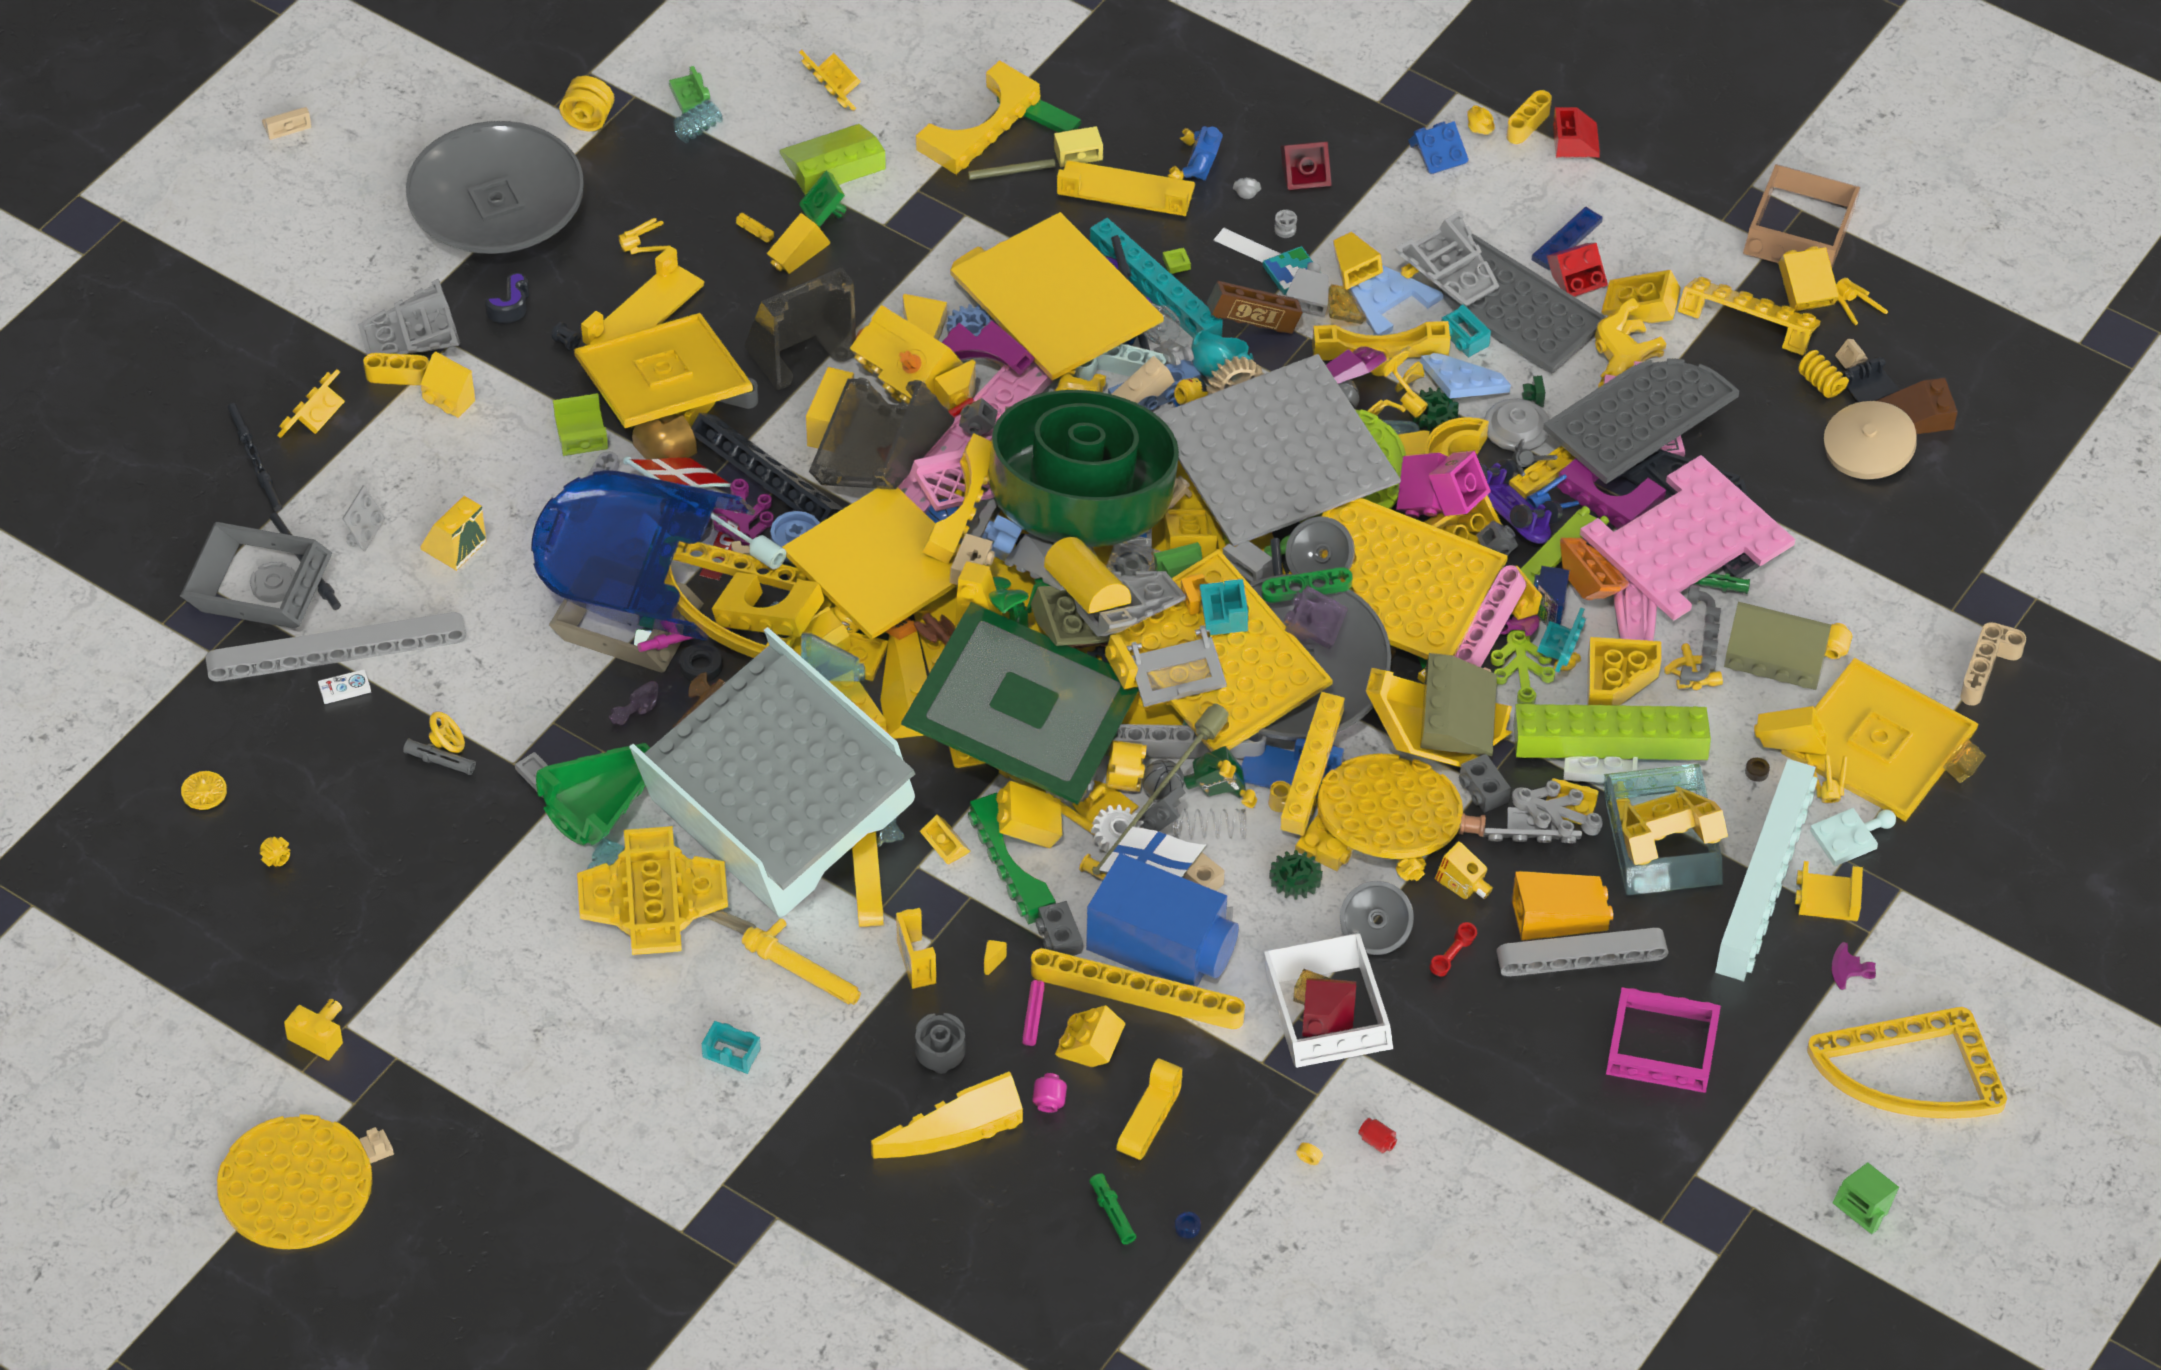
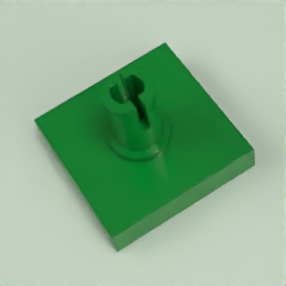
M827 170L799 203L806 217L817 224L818 227L823 224L831 213L840 218L843 215L839 211L842 213L846 211V206L840 203L845 194L833 174Z

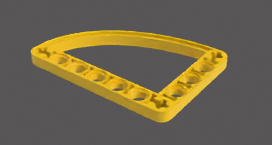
M677 536L669 537L664 541L660 555L661 580L665 592L677 610L693 626L707 636L752 658H755L767 648L769 643L767 642L766 645L739 636L702 614L688 601L677 586L671 570V561L675 560L732 576L736 572L756 574L760 583L791 591L796 584V578H799L797 581H810L798 568L782 564L777 569H771L753 556ZM700 551L703 554L699 557H694L691 555V552ZM723 557L725 560L717 563L713 561V558ZM742 562L747 566L740 569L736 568L735 564ZM765 568L769 572L767 574H759L757 570ZM783 574H788L791 576V579L781 580L779 577ZM796 637L779 638L789 647H792Z
M1955 1007L1813 1035L1808 1042L1807 1053L1814 1066L1824 1078L1845 1094L1879 1109L1915 1117L1969 1118L2001 1113L2006 1105L2007 1095L1973 1013L1965 1007ZM1939 1020L1943 1022L1944 1027L1936 1028L1931 1022ZM1909 1025H1917L1921 1031L1914 1033L1909 1031L1907 1027ZM1891 1029L1897 1035L1895 1037H1888L1883 1031ZM1869 1034L1873 1040L1865 1042L1860 1038V1035ZM1954 1034L1980 1100L1933 1102L1886 1094L1853 1080L1839 1070L1829 1058ZM1972 1036L1976 1042L1973 1044L1966 1043L1963 1037ZM1840 1038L1846 1039L1849 1045L1840 1046L1836 1040ZM1980 1056L1985 1062L1976 1064L1971 1058ZM1987 1076L1992 1079L1993 1083L1989 1085L1983 1084L1980 1078ZM1991 1092H1993V1097L1995 1101H1990L1992 1096Z

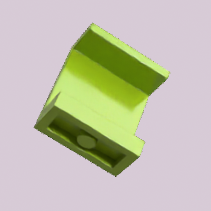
M598 393L553 400L554 417L563 456L608 449L607 432L602 421Z

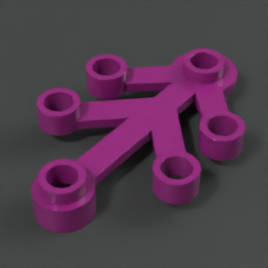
M735 479L730 485L731 496L736 499L738 514L727 508L725 501L721 498H716L711 502L712 511L715 514L722 515L717 517L726 523L727 519L737 524L740 532L751 539L756 538L767 527H771L774 522L771 512H763L772 505L771 497L768 494L760 495L757 499L758 503L747 513L745 498L749 495V485L743 479ZM760 515V522L749 531V524ZM713 520V526L716 531L725 533L733 538L734 541H741V546H750L749 542L724 526L718 525V522Z

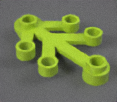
M1514 630L1508 634V644L1501 650L1492 652L1491 663L1495 666H1501L1505 663V658L1515 651L1516 657L1506 667L1494 671L1497 674L1496 684H1505L1508 677L1518 669L1521 689L1517 693V703L1535 704L1536 692L1530 687L1528 669L1538 675L1545 683L1554 681L1555 670L1552 667H1542L1526 656L1525 650L1537 657L1538 661L1542 664H1549L1552 661V658L1543 657L1542 655L1544 654L1537 652L1539 647L1530 642V636H1525V631Z

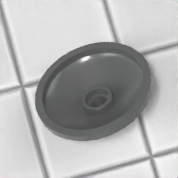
M1313 517L1300 523L1291 533L1286 545V561L1292 574L1340 567L1350 570L1355 555L1354 541L1348 529L1337 520L1329 517ZM1327 550V557L1322 558V552Z
M1384 881L1366 882L1354 888L1345 898L1340 911V926L1343 934L1360 933L1366 954L1383 955L1398 949L1408 939L1414 924V912L1408 897L1401 889ZM1382 916V923L1375 924V917Z

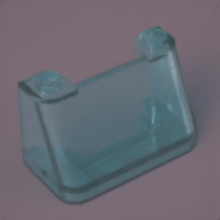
M802 632L801 657L828 681L860 682V680H865L864 663L860 662L859 657L813 633Z

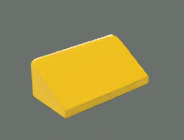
M936 815L920 830L921 834L948 865L971 851L945 819L939 815Z

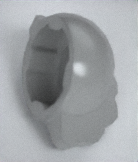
M1241 178L1234 182L1233 189L1241 198L1250 199L1261 190L1260 182H1257L1255 179Z

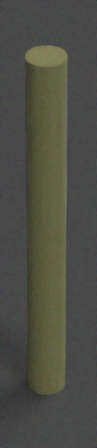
M1048 159L968 171L969 180L1054 168L1055 160Z

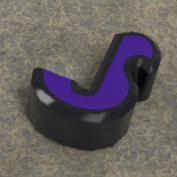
M512 273L507 277V299L495 298L485 300L488 318L499 323H509L517 321L525 315L527 311L526 297L529 296L527 277L522 273Z

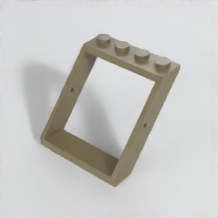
M598 556L589 557L549 623V626L566 642L661 673L665 672L681 642L670 644L667 648L661 650L655 648L639 652L636 645L577 627L606 578L669 598L665 592L661 577ZM676 582L682 594L700 611L704 603L687 585ZM670 600L646 641L654 639V636L662 634L667 636L689 630L692 624L677 610Z

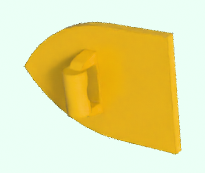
M1095 780L1093 790L1084 802L1080 801L1079 805L1072 803L1076 812L1092 823L1100 810L1106 811L1110 805L1114 810H1116L1118 805H1121L1123 811L1129 807L1130 814H1133L1139 808L1137 804L1117 789L1107 788L1106 783Z

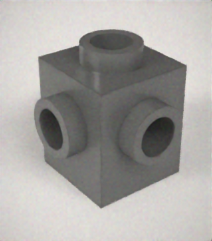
M981 398L962 409L959 426L971 436L973 433L979 436L986 434L994 428L998 411Z
M1495 521L1490 522L1476 535L1482 546L1507 556L1518 546L1514 538V531L1509 526H1503Z

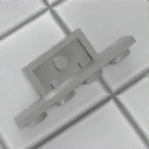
M1508 807L1507 829L1484 828L1483 837H1488L1489 841H1503V838H1513L1514 842H1526L1527 838H1537V842L1541 843L1552 842V839H1561L1562 843H1576V840L1581 838L1582 831H1572L1570 836L1565 837L1558 833L1556 825L1552 820L1547 828H1540L1535 824V820L1528 810ZM1538 808L1540 812H1545L1543 809Z

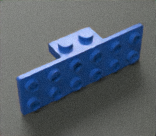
M1297 739L1294 751L1266 745L1265 752L1262 755L1255 757L1245 756L1241 765L1245 783L1271 788L1274 782L1285 781L1291 786L1306 739ZM1335 745L1332 746L1322 780L1331 769L1335 770L1341 766L1344 755L1343 748Z

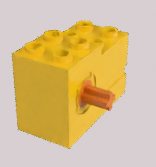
M881 305L871 318L872 321L869 325L857 333L856 340L849 349L855 354L854 359L861 363L865 370L871 374L875 372L879 375L878 378L884 383L882 387L890 393L892 398L900 403L902 401L905 402L906 406L915 413L921 411L927 415L935 405V377L964 363L948 346Z

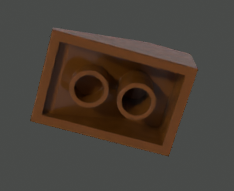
M1945 378L1923 380L1877 400L1878 402L1894 405L1904 411L1912 420L1916 434L1954 429L1958 411Z

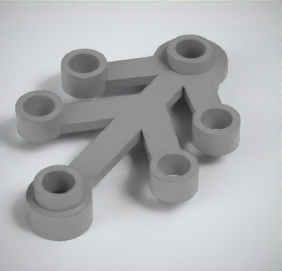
M1548 781L1546 787L1532 791L1522 787L1513 791L1512 799L1514 806L1521 810H1528L1534 818L1535 824L1540 828H1547L1552 820L1558 828V833L1568 837L1572 834L1574 825L1568 820H1563L1562 817L1581 823L1582 830L1589 835H1597L1601 830L1603 822L1598 814L1590 813L1586 816L1565 808V806L1579 805L1584 795L1580 790L1572 789L1568 796L1548 801L1540 798L1546 796L1556 797L1561 786L1556 781ZM1538 808L1543 809L1545 812H1540Z

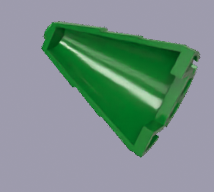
M646 743L635 745L643 753L650 749ZM629 746L607 750L606 753L580 757L577 760L545 766L539 769L536 774L538 796H543L547 806L543 808L547 816L563 835L580 845H585L586 843L594 845L607 836L619 818L626 813L634 799L646 787Z

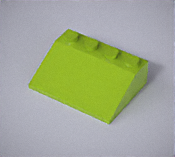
M861 124L837 130L779 150L780 155L805 195L826 170L833 174L840 185L886 169L883 146L878 138Z

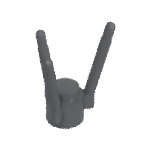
M1521 439L1519 444L1515 446L1516 451L1512 457L1521 476H1525L1522 467L1531 465L1533 461L1556 460L1558 458L1556 455H1533L1529 449L1522 448L1525 439Z

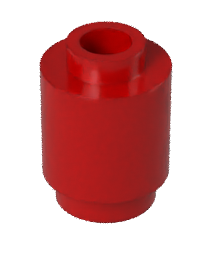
M1367 1118L1358 1132L1364 1142L1381 1153L1390 1152L1397 1143L1396 1132L1377 1119Z

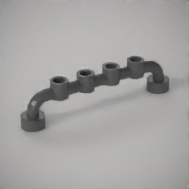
M1697 585L1689 586L1687 600L1692 604H1697L1698 600L1706 603L1700 663L1701 670L1692 672L1691 666L1682 665L1679 684L1689 685L1690 681L1704 680L1708 677L1710 670H1715L1717 657L1711 655L1717 652L1718 640H1713V638L1718 637L1720 624H1716L1714 621L1719 622L1721 608L1716 607L1715 600L1711 595L1699 591L1700 586Z

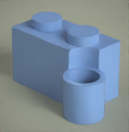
M997 515L994 522L989 521L982 538L993 541L992 551L995 552V557L1005 561L1012 552L1022 528L1012 521Z

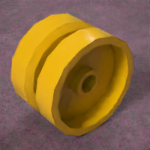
M578 76L571 81L559 106L560 114L569 125L578 130L587 132L597 131L602 128L612 108L614 94L603 81L595 77Z

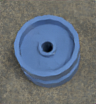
M792 511L784 513L772 523L770 531L771 541L782 547L820 524V522L813 515L806 512ZM787 557L782 563L784 565L796 567Z

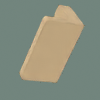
M307 107L262 120L270 140L312 128Z

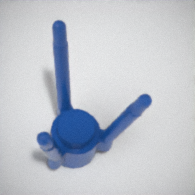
M1564 474L1541 490L1527 496V501L1535 509L1540 504L1550 501L1551 498L1547 492L1566 479L1567 476ZM1578 501L1563 503L1560 505L1562 509L1572 506H1577L1580 503Z

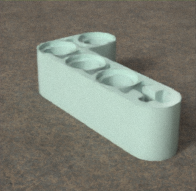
M1120 344L1075 368L1076 373L1074 377L1090 381L1097 369L1131 377L1153 356L1164 365H1166V359L1159 352Z

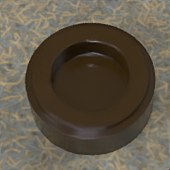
M1756 757L1748 760L1746 763L1745 774L1750 780L1760 782L1769 776L1770 765L1766 760Z

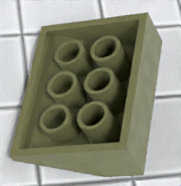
M1053 586L1037 588L1031 602V607L1038 625L1056 646L1109 642L1110 635L1097 637L1078 613L1074 598L1066 590L1061 591Z
M1738 601L1724 667L1816 690L1823 669L1831 624Z
M1429 653L1425 668L1420 748L1492 756L1497 674L1452 655Z

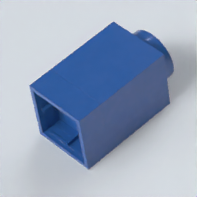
M1119 853L1087 906L1086 950L1147 975L1198 987L1204 974L1217 979L1223 973L1237 941L1239 924L1226 919L1227 895Z

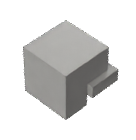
M1247 541L1236 547L1228 544L1223 548L1225 557L1249 584L1273 576L1272 557L1251 542Z

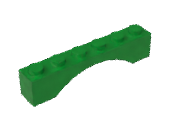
M996 792L970 801L969 821L972 826H976L978 829L977 834L981 844H986L990 861H995L999 878L1005 880L1007 884L1006 888L1009 897L1015 899L1020 917L1024 916L1028 925L1035 923V919L1038 918V908L1056 904L1046 882L1036 879L1022 870L1008 853L1003 834L999 833V822L997 821L999 809L996 800L998 793Z

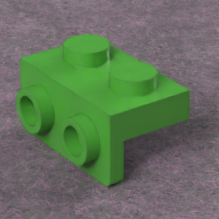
M694 66L689 67L688 76L669 80V87L683 115L708 109L710 92L708 87H704L702 75L700 72L697 73Z

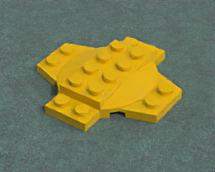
M673 826L624 830L625 850L618 854V859L614 864L608 865L604 863L577 873L580 919L616 925L623 932L631 935L632 955L682 951L680 932L693 919L728 907L725 861L694 856L692 859L687 858L682 854L680 848L674 846Z

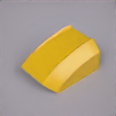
M824 607L816 612L801 637L795 638L791 648L815 669L829 661L833 656H838L849 650L852 645L844 624L840 622L829 607Z

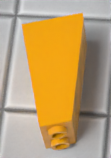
M1515 872L1512 905L1521 940L1608 931L1609 922L1613 920L1612 906L1607 905V887L1602 886L1599 876Z

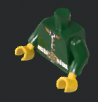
M1226 746L1194 759V773L1184 776V782L1188 790L1200 786L1207 796L1231 793L1238 798H1242L1241 803L1244 806L1254 808L1258 800L1256 794L1252 789L1246 790L1243 768Z

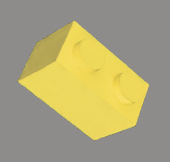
M1097 126L1054 133V150L1060 167H1065L1068 160L1081 163L1103 160V143Z

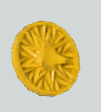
M202 771L190 775L181 787V795L184 802L191 808L199 810L217 806L224 800L227 794V785L223 777L210 771Z

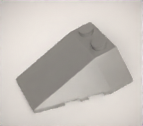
M1136 571L1135 575L1121 576V572H1113L1129 589L1131 604L1090 614L1076 600L1075 604L1080 616L1099 637L1119 633L1185 600L1186 595L1166 571Z

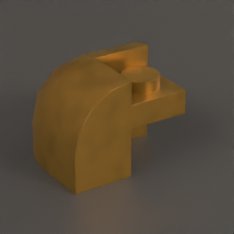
M675 413L636 425L633 430V446L646 460L672 457L689 458L697 453L695 436L683 415L678 416Z

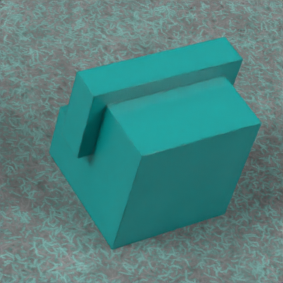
M1243 579L1224 581V583L1200 584L1205 628L1210 630V635L1248 631V608Z

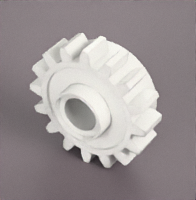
M1111 805L1107 807L1106 811L1101 809L1098 816L1095 817L1091 833L1095 834L1092 840L1097 842L1099 845L1098 849L1104 850L1107 854L1138 813L1131 815L1129 813L1130 808L1127 807L1123 811L1121 805H1118L1116 810ZM1138 821L1134 827L1141 828L1144 822Z

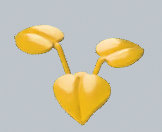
M1410 346L1405 347L1394 356L1383 370L1385 377L1392 372L1399 382L1395 387L1396 392L1401 391L1403 388L1407 391L1400 400L1403 404L1399 405L1389 400H1380L1368 412L1377 416L1385 406L1390 405L1400 409L1403 413L1407 410L1417 418L1427 408L1428 404L1408 386L1412 381L1424 377L1423 365L1417 361L1406 371L1403 378L1397 372V367L1409 356L1411 352Z

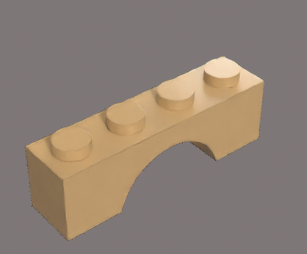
M1153 356L1116 389L1112 395L1138 403L1148 396L1159 397L1175 381L1169 369Z

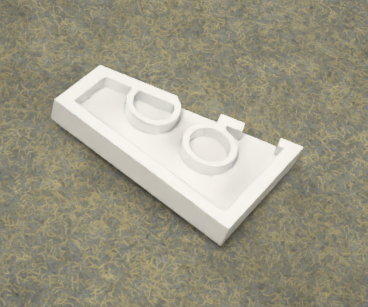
M1598 757L1565 758L1564 780L1596 783L1625 781L1628 785H1636L1638 757H1633V759H1621L1620 757H1606L1605 759H1598Z

